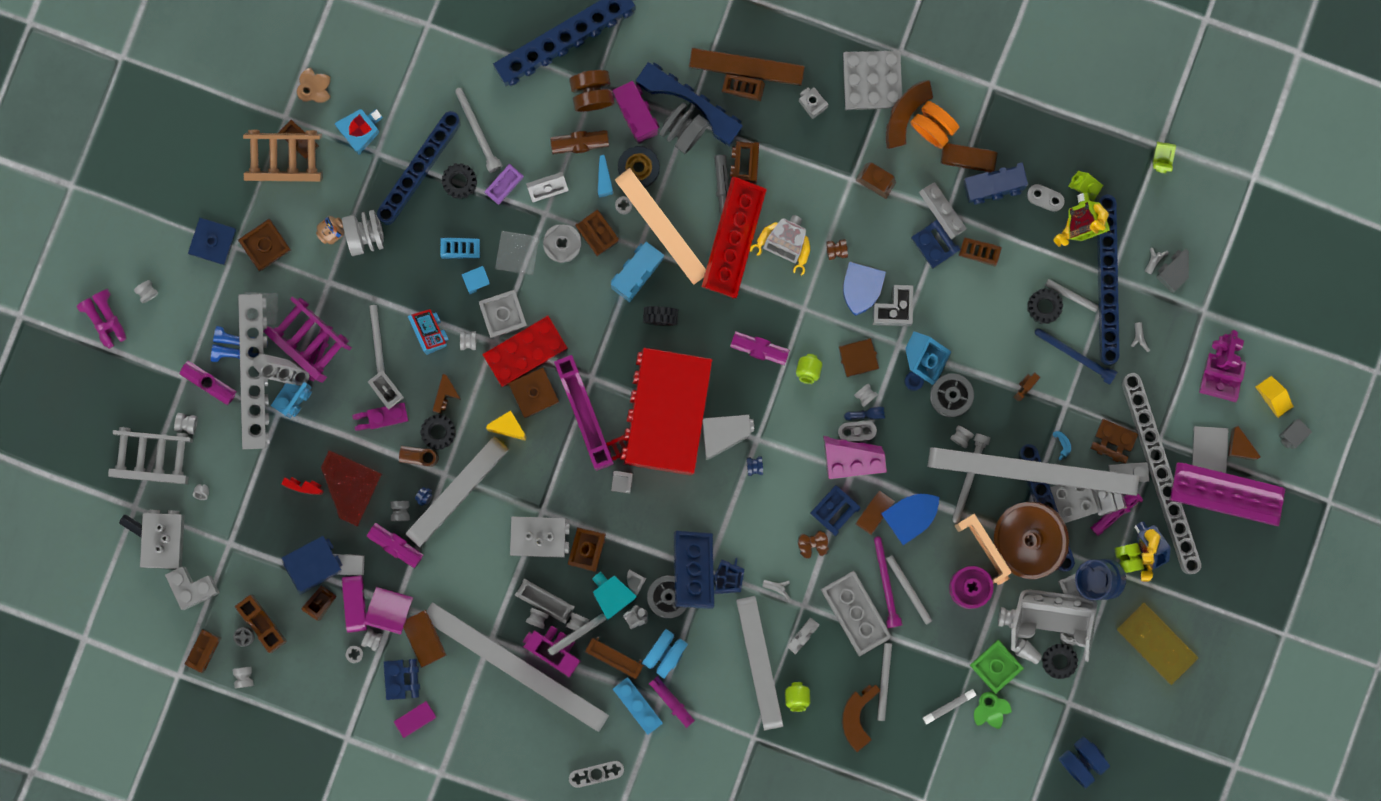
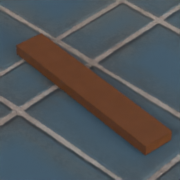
M692 48L689 68L800 86L802 85L804 66L696 48Z

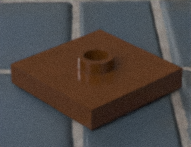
M270 219L238 239L259 272L291 251Z
M544 368L508 383L524 418L559 403Z

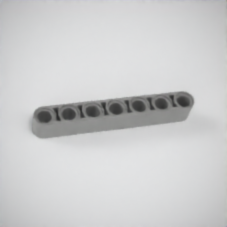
M494 436L414 523L406 535L421 547L502 459L509 448Z
M751 596L737 599L738 612L764 731L783 727L756 597Z

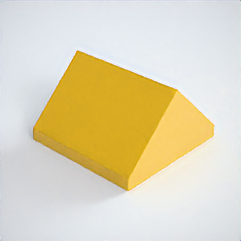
M511 411L487 424L486 429L489 432L526 441V435Z

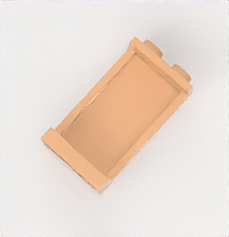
M975 514L956 524L955 528L958 532L967 527L970 528L998 572V576L992 579L993 584L997 583L999 585L1010 579L1008 575L1012 572Z

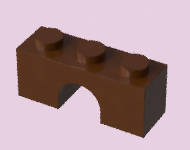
M249 595L234 606L245 622L253 628L258 636L257 638L268 653H273L287 642L253 595Z

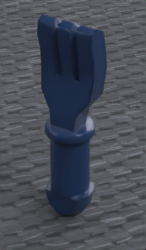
M873 407L865 412L864 410L858 412L849 411L844 414V418L848 421L854 419L864 420L865 418L871 420L885 419L884 407Z

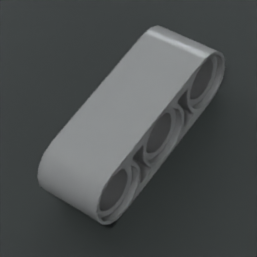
M265 354L258 355L254 359L253 366L266 379L299 386L309 380V373L295 361Z

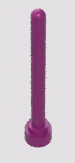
M876 536L874 543L889 616H887L888 620L886 621L887 628L903 626L902 619L899 618V614H896L882 539Z

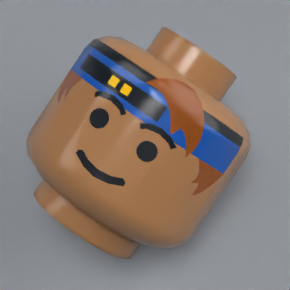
M328 216L317 225L316 235L324 244H334L345 234L343 222L339 217Z

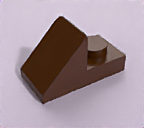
M445 374L442 375L432 410L438 414H441L442 410L446 411L448 405L446 396L461 400L450 379Z

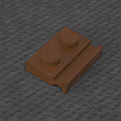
M598 209L575 225L597 257L620 241Z
M1035 372L1031 376L1027 374L1019 383L1021 388L1013 398L1018 402L1025 397L1024 395L1040 379V376Z

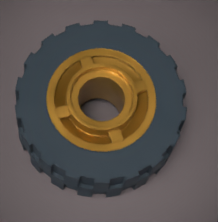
M644 146L631 147L624 151L619 158V176L630 168L644 188L651 186L656 181L660 165L656 154L651 149ZM636 163H642L644 170L636 172L633 166Z

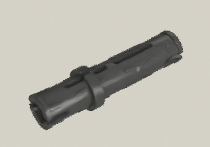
M726 155L714 156L718 189L716 196L719 200V213H722L729 184Z

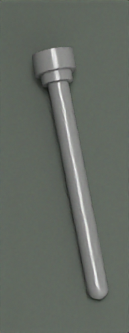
M457 88L455 93L487 158V170L489 173L495 172L503 167L500 159L494 157L463 90Z
M976 433L974 453L982 454L983 448L989 445L991 438ZM967 473L952 518L954 523H959L974 479V473Z

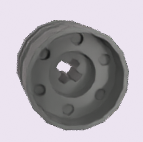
M682 103L667 117L659 135L665 137L670 132L667 141L670 142L677 137L678 140L675 147L686 154L702 136L709 122L700 115L691 120L693 109H689L684 114L687 105Z

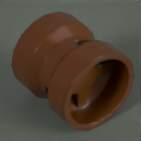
M841 239L836 244L833 241H826L829 260H835L836 256L842 259L848 258L846 239Z

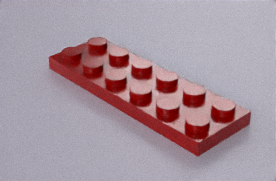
M732 177L701 287L731 298H737L765 198L766 188L737 177Z

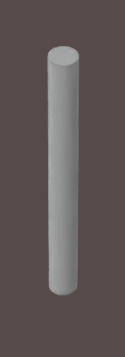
M370 305L378 374L382 370L385 372L377 305Z
M893 555L886 558L925 624L927 625L932 622L931 617Z
M600 614L548 649L549 653L554 655L604 622L606 616Z
M884 643L881 691L877 717L879 721H885L892 651V644Z

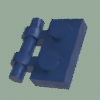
M409 659V667L405 668L404 660L384 661L386 700L406 699V691L410 690L412 698H419V690L421 688L420 684H418L417 672H419V666H417L416 659ZM404 673H410L411 685H405Z

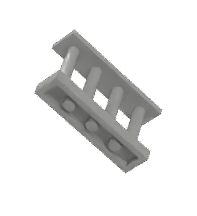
M119 427V431L113 430L114 435L120 436L117 466H115V469H109V477L188 485L189 477L184 476V472H182L185 442L193 443V439L188 437V434L177 433L176 436L137 433L131 432L130 428ZM128 437L139 438L137 463L134 471L126 470L125 467ZM147 438L158 439L156 466L153 469V473L145 472L146 469L144 468ZM166 440L178 441L175 469L172 471V474H164L165 470H163Z

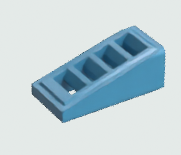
M600 155L598 197L613 195V189L605 156Z
M441 238V258H480V239ZM447 243H450V253H447ZM455 243H458V253H455ZM462 243H466V253H462ZM470 243H474V254H470Z

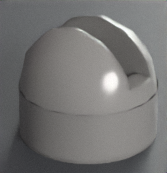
M198 484L194 488L193 496L199 500H207L209 488L205 484L203 486Z

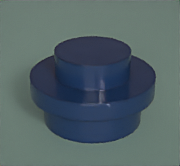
M423 487L418 491L415 500L418 501L420 506L427 505L432 500V490Z

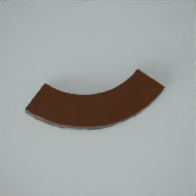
M930 80L915 84L895 103L886 127L887 149L906 145V129L909 119L921 104L933 99Z

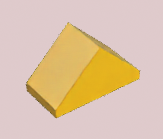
M1272 376L1256 386V389L1277 418L1294 407L1287 390Z

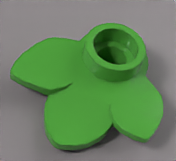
M985 692L979 698L980 705L974 710V720L977 726L987 721L992 727L1000 729L1003 723V714L1011 713L1012 709L1005 699L998 698L992 692ZM986 698L992 699L990 705L985 703Z

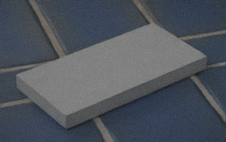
M855 571L820 589L858 656L865 654L892 638Z

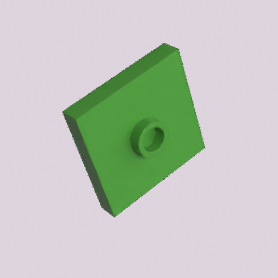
M999 639L969 665L994 694L998 693L1024 669Z

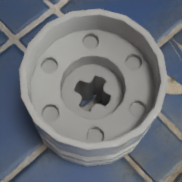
M374 210L369 211L370 220L367 219L365 212H362V222H358L355 215L342 217L343 228L352 257L364 254L365 244H368L372 252L375 251L373 242L377 243L379 250L384 249L383 229L380 219Z

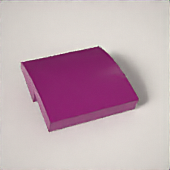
M1209 353L1199 393L1237 402L1246 362L1240 361V364L1236 367L1227 365L1221 368L1217 366L1219 355Z
M376 587L364 624L401 634L412 605L413 597Z

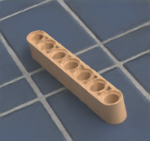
M629 168L614 179L693 285L703 279L706 272L705 267L632 170Z

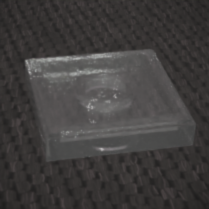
M501 231L495 269L533 275L539 237Z

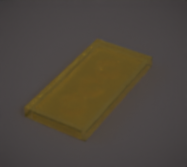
M1142 603L1116 629L1170 685L1198 659L1187 645L1145 603Z

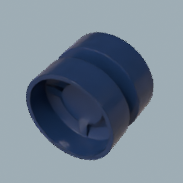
M1088 560L1079 566L1075 575V584L1078 592L1088 600H1110L1118 597L1123 592L1126 585V574L1123 567L1114 560Z
M1082 736L1073 744L1079 755L1076 756L1067 750L1058 759L1074 779L1087 789L1095 781L1090 770L1093 769L1097 774L1102 775L1110 768V765L1101 750Z

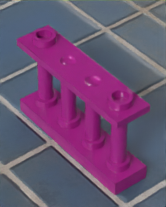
M291 297L290 300L296 305L278 327L272 328L267 326V329H264L263 332L315 380L323 383L327 378L323 373V368L341 347L349 351L352 347L347 344L349 340L342 334L337 335L308 308L309 304L301 297L299 299ZM303 311L309 316L308 320L292 339L286 340L283 337V332L299 313ZM314 323L318 324L323 330L307 349L300 353L296 349L297 343ZM330 335L336 341L318 363H311L309 361L311 359L310 356L323 340Z

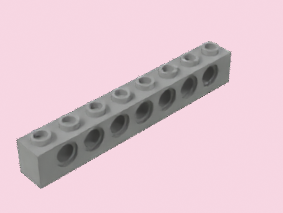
M238 294L242 449H266V444H269V432H265V425H269V413H265V406H268V394H264V386H268V379L262 377L260 373L254 377L248 373L256 358L248 355L249 348L257 347L259 349L258 355L263 354V348H267V336H263V329H267L266 317H263L262 309H266V298H262V294ZM250 308H255L258 311V316L255 319H250L247 316V311ZM252 327L257 328L259 331L256 338H250L247 335L248 330ZM253 385L260 388V392L256 396L249 393V388ZM256 404L260 407L261 410L257 415L249 412V408L252 405ZM251 425H260L261 431L258 434L251 433Z

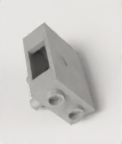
M511 517L510 556L565 558V553L569 554V542H565L566 534H569L570 523H566V518Z

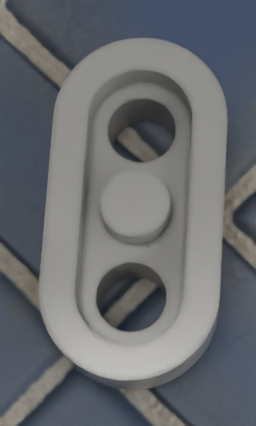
M1033 185L1027 192V198L1032 204L1049 211H1059L1064 205L1062 194L1042 185ZM1039 191L1041 193V196L1036 197L1034 195V192ZM1052 199H1058V204H1053Z
M870 421L849 422L839 427L838 436L840 439L849 442L868 441L874 438L877 429ZM864 428L870 429L868 435L863 433ZM844 430H850L851 435L845 436Z

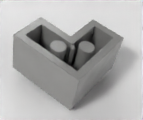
M894 285L892 304L874 303L873 325L911 326L913 324L912 285Z
M182 566L165 575L181 610H187L220 594L212 576L208 575L193 582L186 567Z

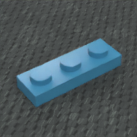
M628 677L613 688L614 692L647 735L663 724Z

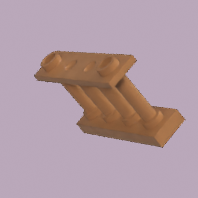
M248 130V133L243 135V139H250L251 168H249V171L244 172V181H321L323 179V172H318L316 168L315 139H321L322 134H317V130H306V134L260 133V130ZM258 139H269L270 168H268V171H260V168H258ZM277 139H288L289 168H287V171H279V168H277ZM296 139H308V168L306 172L299 171L297 168Z

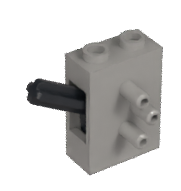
M148 510V513H143L142 524L126 514L121 517L119 524L141 537L140 567L178 569L182 567L185 515H180L179 511L168 510V514H160V510Z

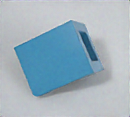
M483 266L462 274L469 294L477 292L476 289L490 284Z

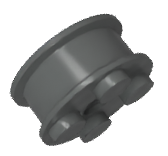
M947 374L940 377L934 383L930 392L933 408L939 414L946 417L962 415L970 408L974 399V390L971 383L959 374ZM953 392L955 398H950L949 393Z
M662 576L651 584L647 599L651 610L656 615L663 618H675L687 609V607L675 606V576ZM668 593L673 596L670 601L665 599V595Z

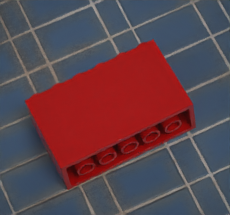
M643 348L641 352H638L636 365H639V369L634 372L633 384H636V388L631 391L630 403H633L632 409L628 410L627 422H630L629 428L625 429L623 440L627 441L626 447L622 448L620 459L624 460L623 465L685 475L694 474L712 359Z

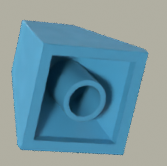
M915 331L905 348L910 370L934 385L951 351L931 337Z

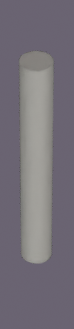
M1050 279L1045 284L1046 287L1094 312L1099 307V305Z

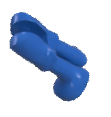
M216 326L213 343L239 345V336L228 334L224 331L223 327ZM213 344L211 362H218L222 357L240 359V349ZM253 347L249 348L248 355L250 357L258 356L259 353H253Z

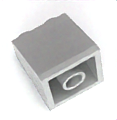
M749 415L703 419L706 460L717 456L750 437L751 432H754L753 419H749Z

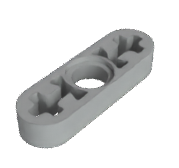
M611 761L574 770L569 776V782L573 787L579 788L616 779L623 775L624 766L619 761ZM613 764L621 767L618 775L611 772L608 773L609 777L605 778L603 766H607V770L613 768ZM595 768L602 771V777L599 780L591 777V771ZM588 770V778L591 782L587 783L586 779H582L580 781L581 784L572 781L576 773L579 776L585 775L584 771Z

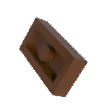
M290 120L278 132L306 134L293 120ZM296 139V151L306 160L308 159V139ZM315 142L316 150L319 147V145Z

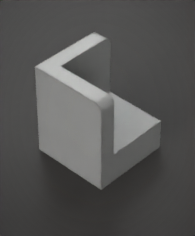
M614 471L611 491L630 494L633 473Z

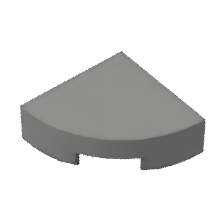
M629 569L627 574L628 586L635 595H638L646 578Z

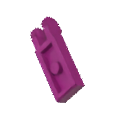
M405 403L395 404L389 410L385 406L352 415L355 420L365 417L369 419V424L357 425L355 431L373 430L409 422Z

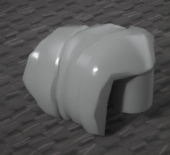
M634 605L631 610L623 615L630 629L648 622L647 611L637 605Z

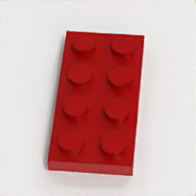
M546 316L482 355L503 388L508 383L525 375L568 348L549 316Z

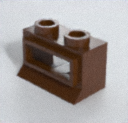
M736 142V146H732V158H735V165H731L730 176L750 183H757L759 142ZM741 148L750 149L749 175L739 174Z

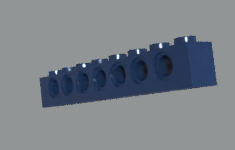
M600 0L493 63V66L504 85L513 86L524 75L528 77L534 74L536 68L541 65L545 67L553 62V58L566 55L569 52L568 49L583 45L585 39L590 36L594 38L602 33V29L615 26L619 19L623 17L626 19L634 14L633 11L636 10L635 4L632 0ZM616 5L620 10L617 13H611L609 8ZM596 15H601L604 19L602 22L596 23L593 21V18ZM585 25L587 30L581 33L577 31V27ZM568 34L571 39L568 42H562L560 40L561 36ZM547 44L554 45V50L547 52L544 50V47ZM532 53L538 55V59L534 62L528 60V56ZM519 63L522 65V68L519 71H513L511 69L512 65Z

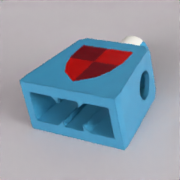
M359 109L336 122L335 126L359 155L379 134L375 124L383 117L376 109L368 116L362 109Z

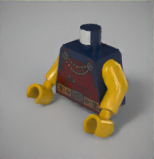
M1143 521L1134 528L1138 532L1137 543H1139L1140 550L1143 553V564H1146L1145 567L1147 568V571H1141V581L1149 582L1153 577L1152 570L1169 562L1171 547L1155 525L1148 528Z

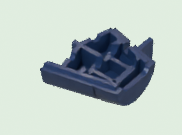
M735 558V564L721 560L714 575V594L741 592L745 569L736 566L738 558Z

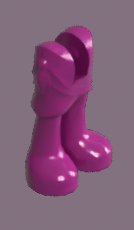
M105 289L93 295V300L88 298L76 307L80 312H85L89 316L99 334L100 341L105 347L110 349L115 345L109 333L114 331L120 342L126 340L127 337L117 316H114L109 307L108 299L111 294L108 289ZM94 302L101 310L107 322H103L95 309Z

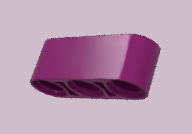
M362 575L342 577L347 633L367 631V625L364 624L366 608Z

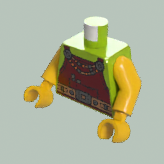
M1088 193L1077 195L1079 205L1069 209V217L1065 229L1061 234L1056 235L1053 240L1058 247L1061 244L1063 246L1068 245L1069 238L1071 240L1083 241L1110 231L1107 222L1109 213L1101 203L1090 201Z

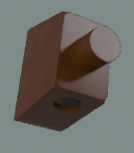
M872 162L864 165L855 180L887 199L896 184L895 177Z

